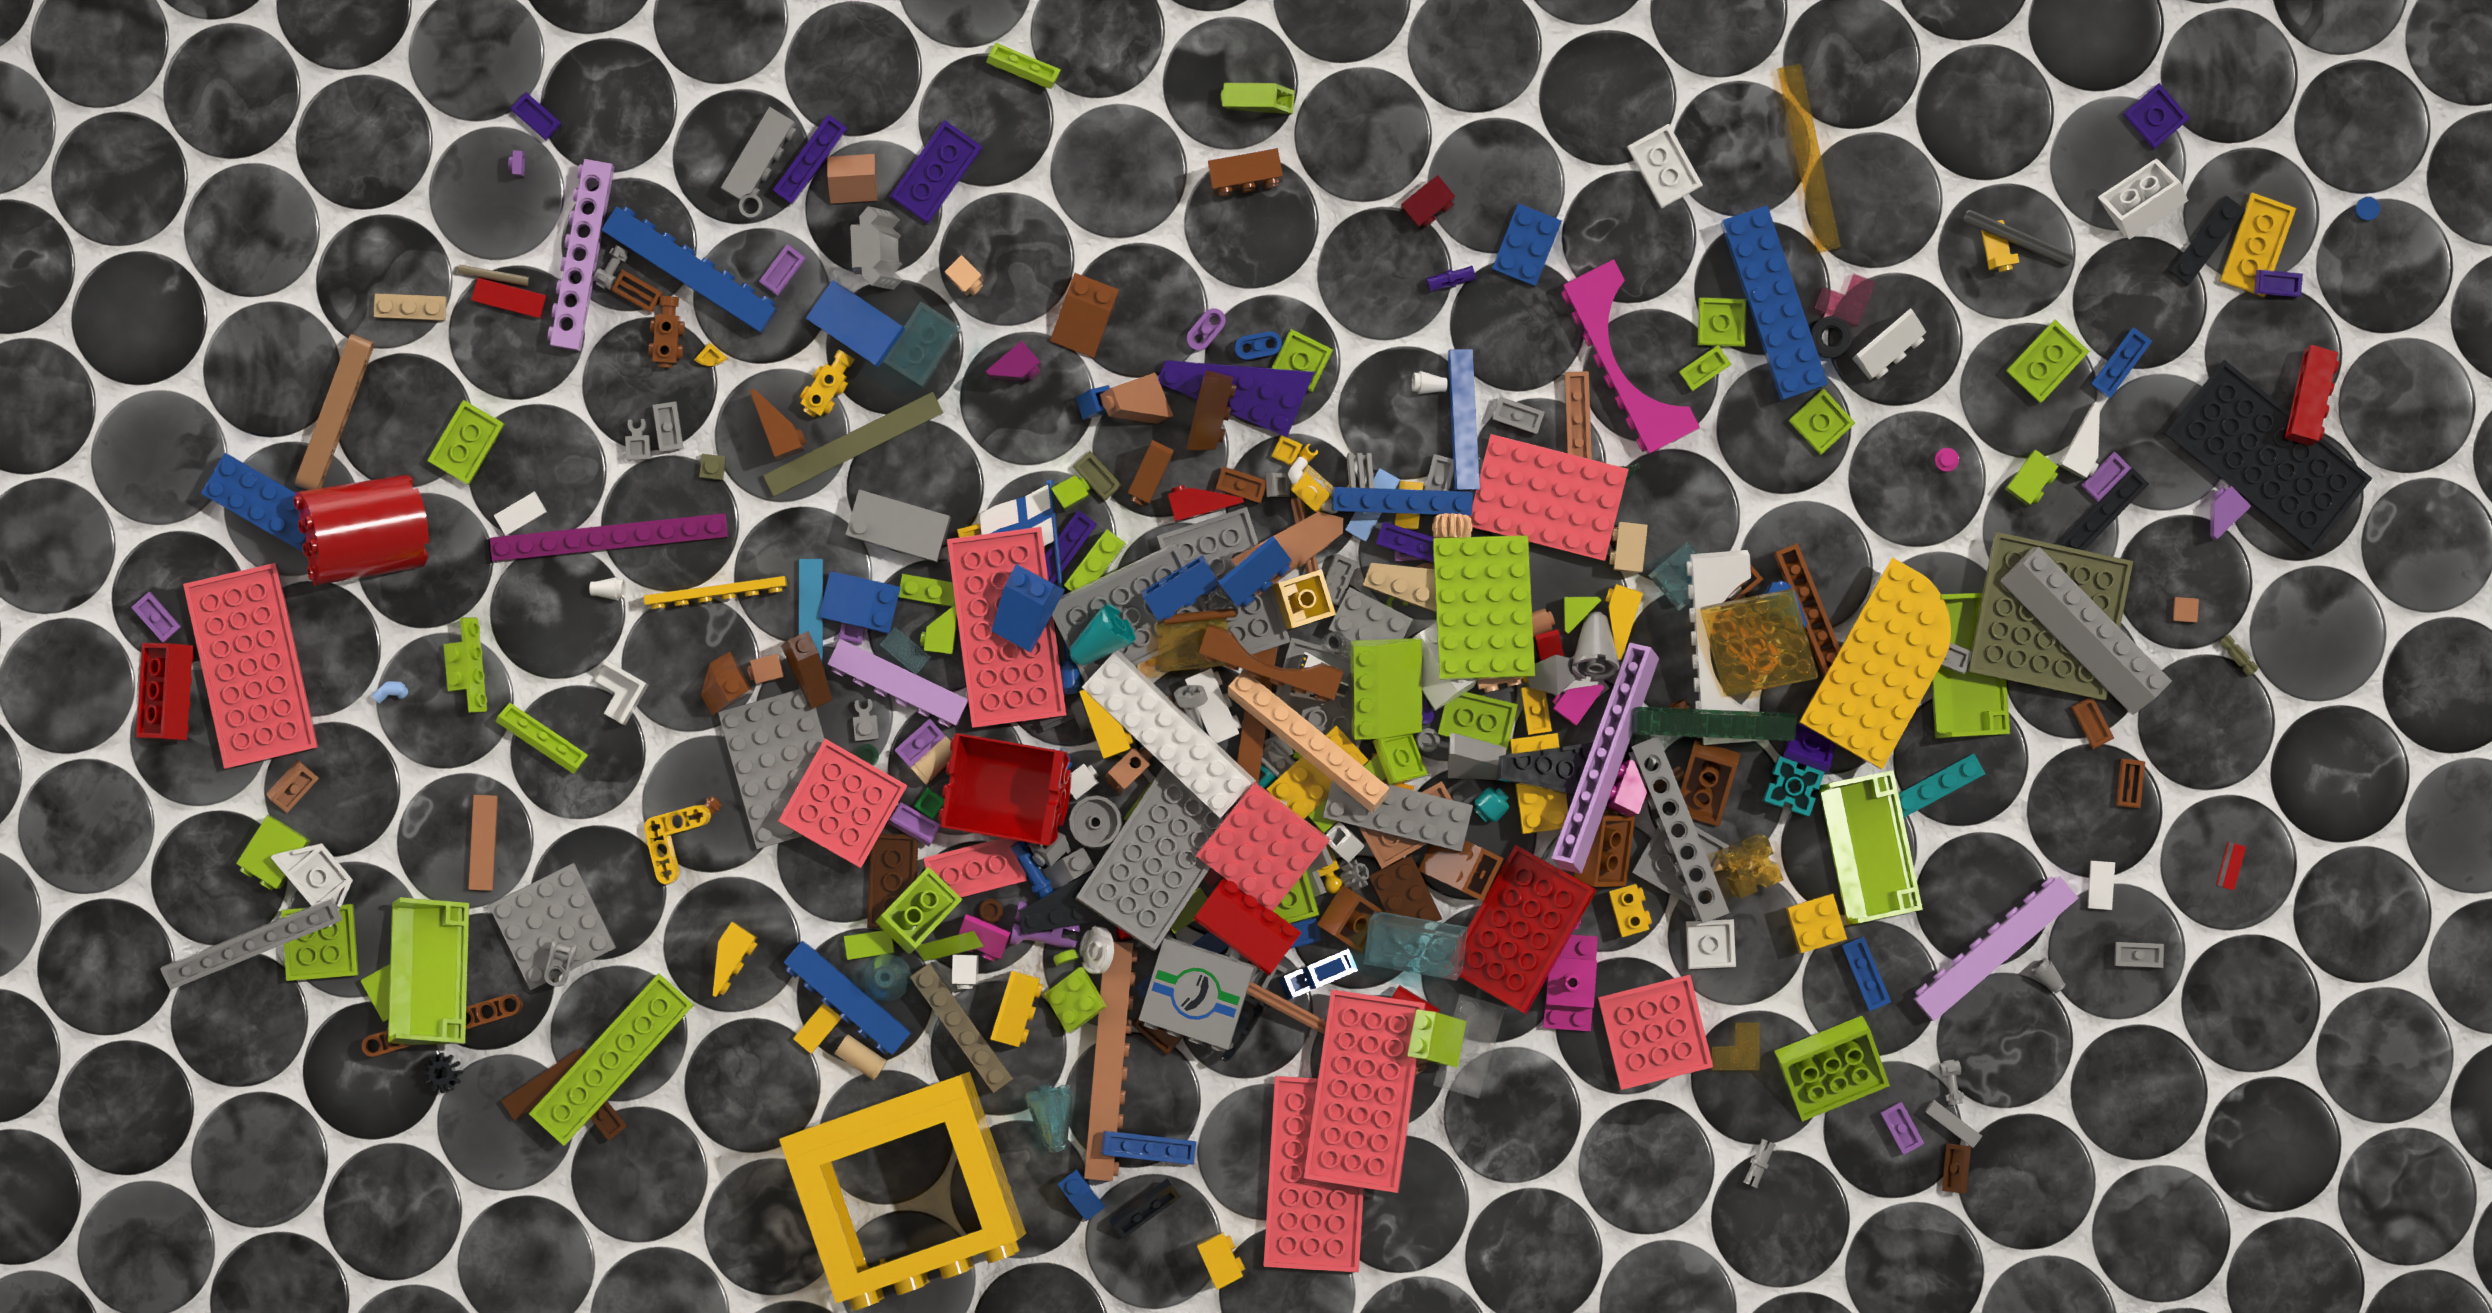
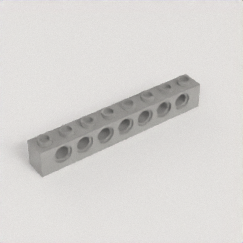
M1657 736L1632 746V752L1628 754L1630 759L1635 761V764L1640 769L1641 779L1650 794L1646 798L1651 810L1656 809L1659 818L1655 819L1659 831H1665L1668 839L1664 841L1669 855L1674 853L1677 861L1673 863L1678 877L1682 875L1686 883L1682 885L1687 899L1691 897L1695 906L1691 907L1695 920H1701L1703 924L1730 913L1659 737ZM1647 758L1656 759L1658 763L1656 770L1648 771L1645 768L1644 763ZM1660 779L1666 783L1667 788L1665 792H1655L1653 785L1656 780ZM1665 802H1672L1675 805L1674 814L1668 816L1663 813L1662 806ZM1675 824H1681L1684 827V834L1679 838L1674 837L1671 833V828ZM1684 846H1690L1693 849V856L1689 860L1683 859L1680 855V850ZM1693 868H1698L1702 872V878L1698 882L1692 881L1689 877V872ZM1702 890H1707L1711 894V900L1707 904H1702L1698 900V894Z

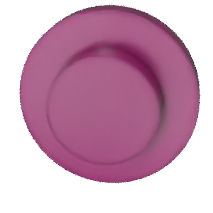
M1951 448L1941 449L1935 456L1936 466L1945 472L1954 470L1959 463L1957 452Z

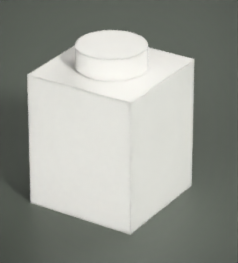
M1083 764L1071 773L1070 793L1078 800L1099 783L1096 779L1099 777V774L1092 765L1086 767Z
M1340 821L1325 835L1330 839L1328 844L1348 863L1365 847Z

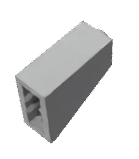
M1450 733L1448 778L1496 780L1499 756L1506 755V747Z

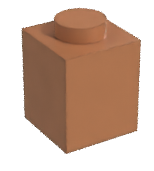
M779 654L750 660L751 666L747 667L750 680H755L757 685L785 678Z

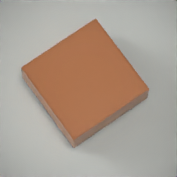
M2174 597L2172 621L2197 623L2199 599Z

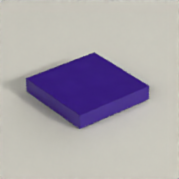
M2160 83L2122 114L2153 150L2190 119Z
M1793 721L1783 757L1828 773L1836 744L1806 726Z

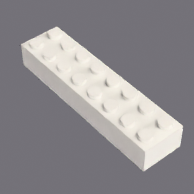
M1114 652L1082 686L1089 695L1219 818L1223 817L1234 806L1254 781L1256 782L1250 774L1121 652Z

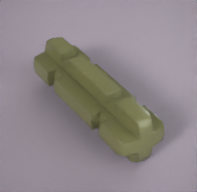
M2230 635L2225 636L2219 642L2224 650H2228L2227 653L2239 667H2243L2242 670L2248 676L2253 675L2258 670V666L2249 660L2250 657L2238 644L2234 643L2235 640Z

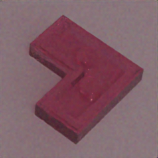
M1853 273L1845 295L1822 287L1814 309L1859 326L1876 282Z

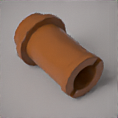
M712 795L710 798H706L704 806L710 810L712 817L716 811H721L722 803ZM698 812L692 816L694 819L700 820L703 817V813Z

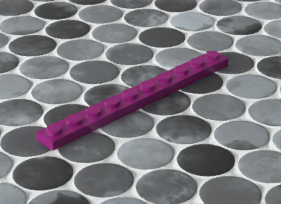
M726 513L492 537L490 538L492 561L496 562L727 538L728 528Z

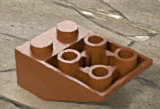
M1466 840L1464 841L1462 852L1430 844L1419 867V871L1483 901L1504 858Z

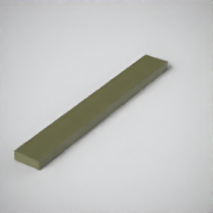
M931 392L763 476L775 497L944 413L934 393Z

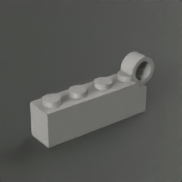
M771 107L767 110L721 187L723 191L740 200L739 210L748 219H756L762 214L764 206L758 197L760 192L758 186L762 180L765 182L772 172L770 166L774 160L778 161L784 152L782 146L786 140L790 141L796 132L794 128L795 122ZM750 199H754L759 203L758 210L753 214H748L744 211V204Z

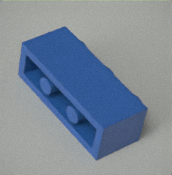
M1201 555L1143 590L1142 595L1158 621L1161 619L1166 620L1171 618L1176 613V610L1182 606L1188 607L1192 605L1200 595L1212 593L1217 588L1216 586L1219 585L1218 578L1204 556Z

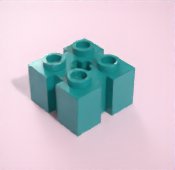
M1778 756L1771 774L1777 776L1775 783H1768L1762 802L1779 808L1783 807V804L1786 803L1791 805L1789 811L1809 817L1816 799L1810 797L1812 789L1819 790L1825 772L1807 765L1804 766L1803 770L1796 768L1798 762ZM1793 780L1797 781L1796 785L1799 786V790H1794L1793 793H1791L1789 791L1790 788H1788V783H1792Z

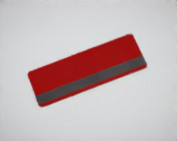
M2232 842L2227 843L2216 883L2217 886L2231 890L2235 889L2246 846Z

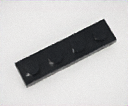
M2225 196L2169 272L2186 285H2190L2246 209L2230 197Z

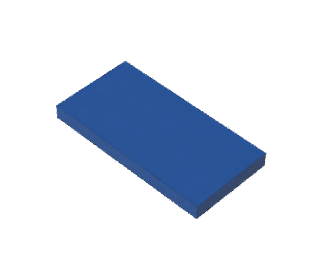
M832 280L806 317L808 321L877 367L880 366L905 330L903 326L834 280Z

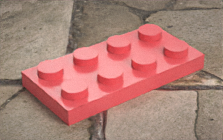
M1000 838L923 858L925 867L929 866L960 897L1027 881L1023 868L1010 849L1017 840Z

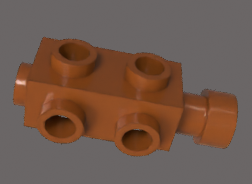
M660 296L662 312L661 314H656L655 319H651L650 333L654 334V343L649 344V357H653L652 361L658 363V367L672 368V364H678V359L683 358V345H679V336H684L685 321H681V317L676 316V307H679V297ZM666 322L671 325L669 331L662 329V325ZM663 346L669 347V353L666 355L661 353Z

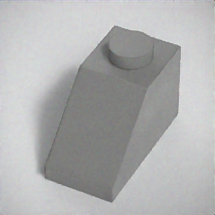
M1083 847L1055 862L1052 866L1043 869V872L1051 880L1050 885L1055 891L1059 887L1095 869V866Z

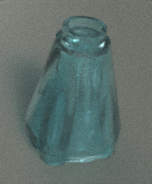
M882 954L869 962L865 970L864 981L868 991L874 997L880 1000L892 1001L900 998L907 992L911 985L910 977L912 974L909 965L903 958L895 954ZM883 973L889 975L890 979L888 982L881 981L880 977Z
M1043 1084L1038 1086V1091L1025 1093L1026 1105L1042 1142L1047 1147V1151L1058 1152L1066 1149L1072 1105L1071 1085H1061L1057 1088H1052L1051 1084Z

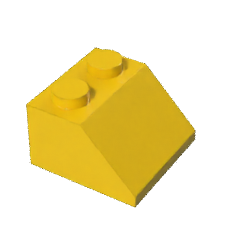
M1322 569L1273 585L1287 630L1336 615Z
M1224 1232L1197 1243L1199 1252L1217 1290L1243 1277L1241 1271L1245 1270L1241 1258H1235L1232 1249L1236 1247L1230 1235L1225 1236Z

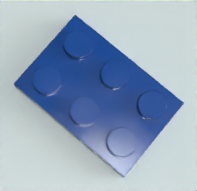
M1518 203L1492 270L1536 287L1562 220Z

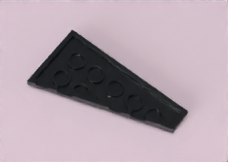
M1636 736L1630 738L1622 762L1630 760L1628 753L1632 752L1631 747L1635 745ZM1593 742L1499 756L1496 780L1574 796Z

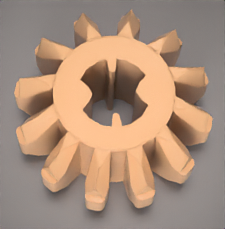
M1454 513L1439 514L1433 518V537H1471V518L1467 515Z

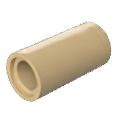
M947 736L911 766V769L926 785L946 768L948 761L951 760V741Z
M849 1034L835 1052L837 1056L872 1080L876 1079L887 1060Z

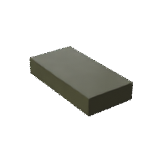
M1091 451L1073 466L1104 501L1122 487L1119 481Z

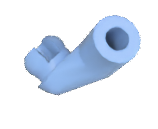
M388 681L374 692L372 697L379 704L389 695H397L399 699H403L407 696L408 689L402 682Z

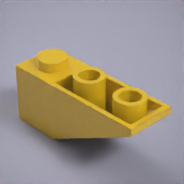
M735 922L730 923L718 941L713 996L718 997L719 994L724 995L731 985L728 982L733 974L738 975L744 966V963L741 961L746 954L750 956L758 945L755 943L757 937Z

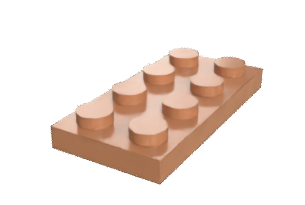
M1442 781L1421 792L1452 800ZM1359 827L1382 869L1428 844Z

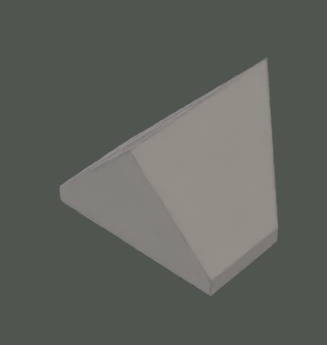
M1554 655L1535 663V677L1528 678L1529 687L1559 695L1576 680L1575 674L1572 671L1573 657L1567 658Z

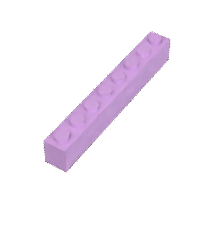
M2053 876L2049 877L2041 884L2043 887L2041 891L2037 894L2034 891L2023 900L2025 904L2021 908L2014 907L2005 915L2007 920L2001 925L1998 922L1987 930L1989 933L1987 937L1983 940L1980 937L1969 946L1971 950L1967 954L1963 955V953H1960L1951 961L1953 966L1947 971L1944 968L1933 976L1935 979L1933 983L1929 986L1925 983L1915 992L1917 996L1913 1000L1931 1021L1938 1019L2078 899V896L2061 876H2057L2055 879Z

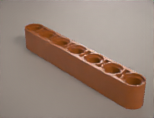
M509 994L467 1006L466 1012L470 1014L471 1021L466 1025V1030L518 1014L523 1007L521 998L518 995ZM509 998L514 999L517 1003L516 1009L512 1012L508 1011L505 1007V1002ZM486 1005H490L494 1010L493 1016L489 1019L485 1018L482 1014V1010ZM388 1030L370 1035L362 1042L363 1052L370 1057L380 1056L413 1046L408 1044L396 1046L393 1043H388ZM372 1039L377 1040L380 1045L379 1050L375 1053L370 1051L368 1047Z

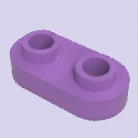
M1212 308L1202 315L1188 332L1187 343L1190 348L1202 351L1211 344L1225 326L1226 318L1224 313L1219 309ZM1210 318H1218V324L1211 325L1209 322ZM1201 335L1203 342L1196 343L1194 341L1195 336Z

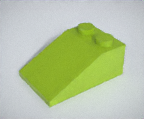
M928 866L875 922L910 954L963 899Z

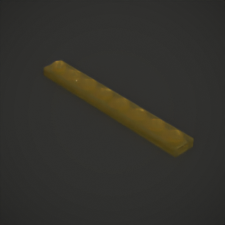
M1801 63L1778 68L1777 73L1816 252L1820 253L1841 248Z

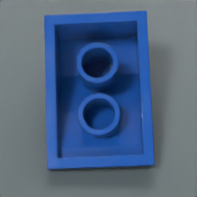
M1016 564L1004 586L992 632L1031 653L1065 590Z
M830 571L819 617L889 634L901 587Z

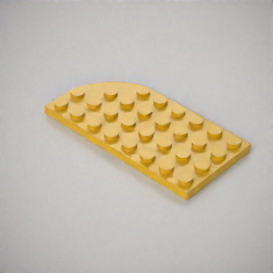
M1893 557L1890 559L1799 721L1800 724L1880 770L1887 763L1949 650L1951 624L1948 609L1944 600L1940 599V592L1927 577Z

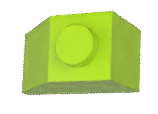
M1074 475L1051 489L1064 510L1067 511L1089 497L1087 491L1090 487L1083 477L1078 479L1077 475Z
M956 606L951 607L928 625L926 632L921 633L920 646H924L925 652L953 655L958 620Z

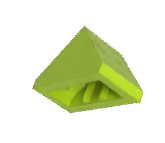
M1564 597V633L1568 635L1601 599L1599 597Z

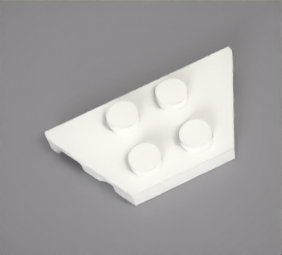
M322 843L271 856L272 860L311 906L333 897L338 910L341 908L353 879Z

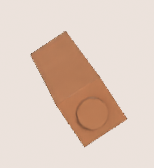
M1156 373L1112 387L1100 394L1103 407L1106 409L1109 417L1160 424L1173 417Z

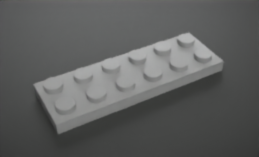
M1332 781L1323 815L1324 818L1462 852L1473 805L1386 784L1390 788L1387 799L1374 813H1371Z

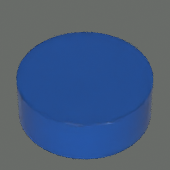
M2372 197L2360 199L2355 206L2357 217L2363 221L2373 220L2380 212L2378 201Z

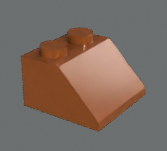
M1342 885L1317 925L1355 950L1363 953L1387 913Z

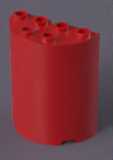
M409 475L295 492L296 496H294L293 502L295 509L299 510V531L306 536V542L303 543V553L305 557H308L309 566L307 567L309 579L313 581V586L425 566L428 553L424 548V544L429 543L427 518L419 489H413V479Z
M955 733V737H952L950 742L951 760L948 761L946 773L950 775V782L945 784L943 788V798H945L944 807L939 812L940 827L1047 846L1052 845L1058 838V825L1063 826L1069 804L1072 774L1071 770H1067L1070 762L1068 753L1060 750Z

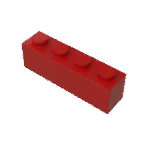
M2310 345L2304 350L2285 439L2313 446L2323 438L2325 427H2322L2323 419L2327 417L2330 408L2327 401L2334 390L2332 378L2339 367V361L2337 360L2338 352L2315 345Z

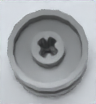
M1089 796L1079 801L1072 809L1069 818L1070 830L1075 839L1085 848L1094 851L1106 850L1111 846L1123 828V817L1116 805L1108 798ZM1094 819L1100 820V825L1094 827L1092 821Z

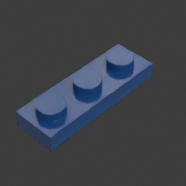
M2133 327L2090 385L2110 399L2151 344L2152 340Z
M1864 936L1841 945L1868 1011L1891 1003Z

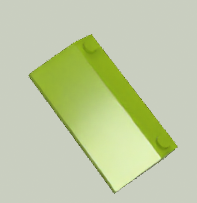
M1982 593L1940 595V599H1943L1950 617V643L1971 651ZM1940 666L1931 682L1935 739L2010 734L2006 680L1967 672V670L1962 675Z
M1894 770L1820 785L1819 793L1847 925L1923 910Z
M403 897L398 898L392 903L388 1043L408 1045L465 1044L469 903Z

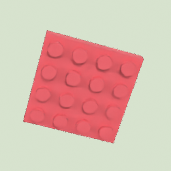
M824 739L777 822L861 868L907 785L829 740Z
M1254 781L1196 853V857L1228 881L1236 883L1238 888L1246 895L1255 897L1259 904L1273 911L1330 842V839Z
M1691 975L1598 997L1620 1090L1713 1067Z

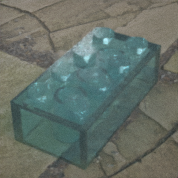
M1375 911L1369 919L1364 964L1457 981L1463 971L1468 927Z

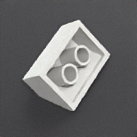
M2157 158L2098 196L2099 201L2117 228L2129 240L2188 201L2181 182Z
M1910 308L1857 353L1852 360L1869 380L1874 377L1880 379L1889 371L1886 366L1892 361L1897 364L1907 356L1904 353L1906 349L1910 346L1915 349L1924 341L1922 336L1926 331Z
M1437 622L1413 637L1422 639V692L1435 711L1475 687L1477 679L1439 680Z

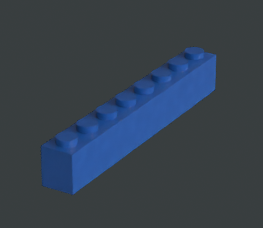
M616 206L601 229L605 234L763 334L777 312V309L773 307L774 301L764 295L762 298L754 295L755 289L744 282L740 286L733 281L735 276L723 270L720 273L714 269L716 264L703 257L700 260L695 257L694 254L696 252L684 244L681 248L674 243L676 239L668 233L663 232L661 235L654 230L656 226L648 220L644 219L641 222L636 219V213L626 206L623 209Z

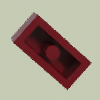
M1437 175L1401 204V209L1418 229L1421 226L1427 228L1436 220L1434 216L1442 211L1444 214L1454 206L1452 201L1455 200L1456 196Z

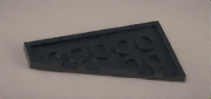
M1094 869L1019 909L1022 934L1105 920V918L1075 899Z

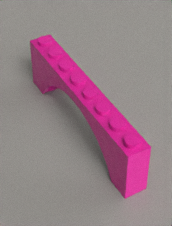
M1613 259L1562 286L1564 291L1561 292V295L1567 305L1571 304L1574 310L1571 314L1577 326L1582 325L1585 331L1582 336L1588 347L1592 345L1596 353L1593 355L1597 366L1599 368L1603 366L1607 374L1604 376V379L1609 389L1614 388L1617 394L1614 398L1620 410L1625 409L1628 415L1625 420L1630 430L1636 431L1639 437L1636 439L1640 450L1642 452L1646 451L1649 455L1697 431L1700 426L1690 407L1668 405L1648 397L1628 381L1617 365L1609 342L1608 321L1613 299L1625 280Z

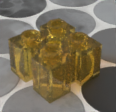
M1757 834L1743 840V847L1731 845L1716 852L1723 870L1731 873V876L1726 879L1733 896L1744 898L1758 892L1757 885L1769 887L1783 881L1777 862L1769 859V856L1774 853L1767 836ZM1750 862H1752V868L1748 870V867L1751 866Z

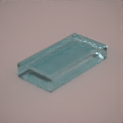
M896 627L892 629L880 644L915 675L931 659V656Z

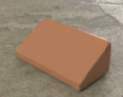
M297 760L266 795L273 803L288 813L319 778L300 760Z

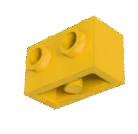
M1637 884L1608 891L1620 937L1650 930L1648 925L1652 924L1649 911H1644L1642 902L1646 901L1642 887L1638 888Z

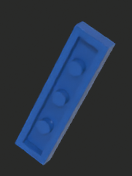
M1103 1131L1101 1155L1194 1165L1196 1141Z

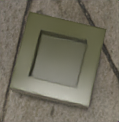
M702 454L699 477L724 480L726 456Z

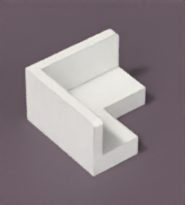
M605 660L603 663L604 667L595 681L615 692V695L604 714L620 724L626 725L649 684Z

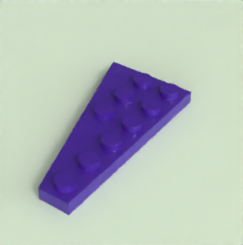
M1166 360L1158 380L1160 384L1198 400L1206 370L1233 376V384L1237 385L1234 399L1229 398L1227 406L1231 407L1230 413L1288 437L1315 371Z

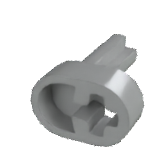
M1185 685L1178 688L1174 692L1178 706L1183 707L1185 714L1204 731L1205 726L1197 708L1208 700L1204 687L1200 685Z

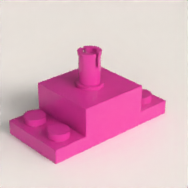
M1571 935L1546 980L1543 1028L1591 1031L1597 969V936Z

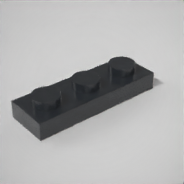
M1167 1178L1110 1219V1222L1124 1239L1181 1198V1196Z

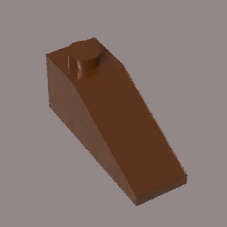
M809 631L783 643L781 648L810 709L812 710L832 701L820 655Z

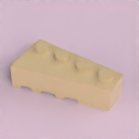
M1370 563L1362 587L1436 614L1434 569Z

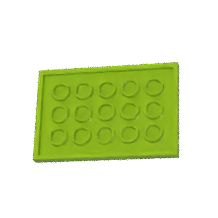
M1528 535L1433 538L1439 680L1535 677Z

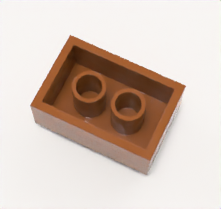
M1278 148L1208 161L1213 194H1218V197L1230 196L1232 191L1240 189L1242 193L1252 192L1256 190L1255 187L1263 185L1265 189L1279 186V182H1283Z

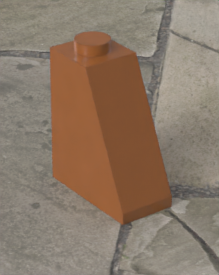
M1152 440L1129 489L1128 495L1132 496L1131 501L1141 506L1144 503L1150 505L1174 456V450Z

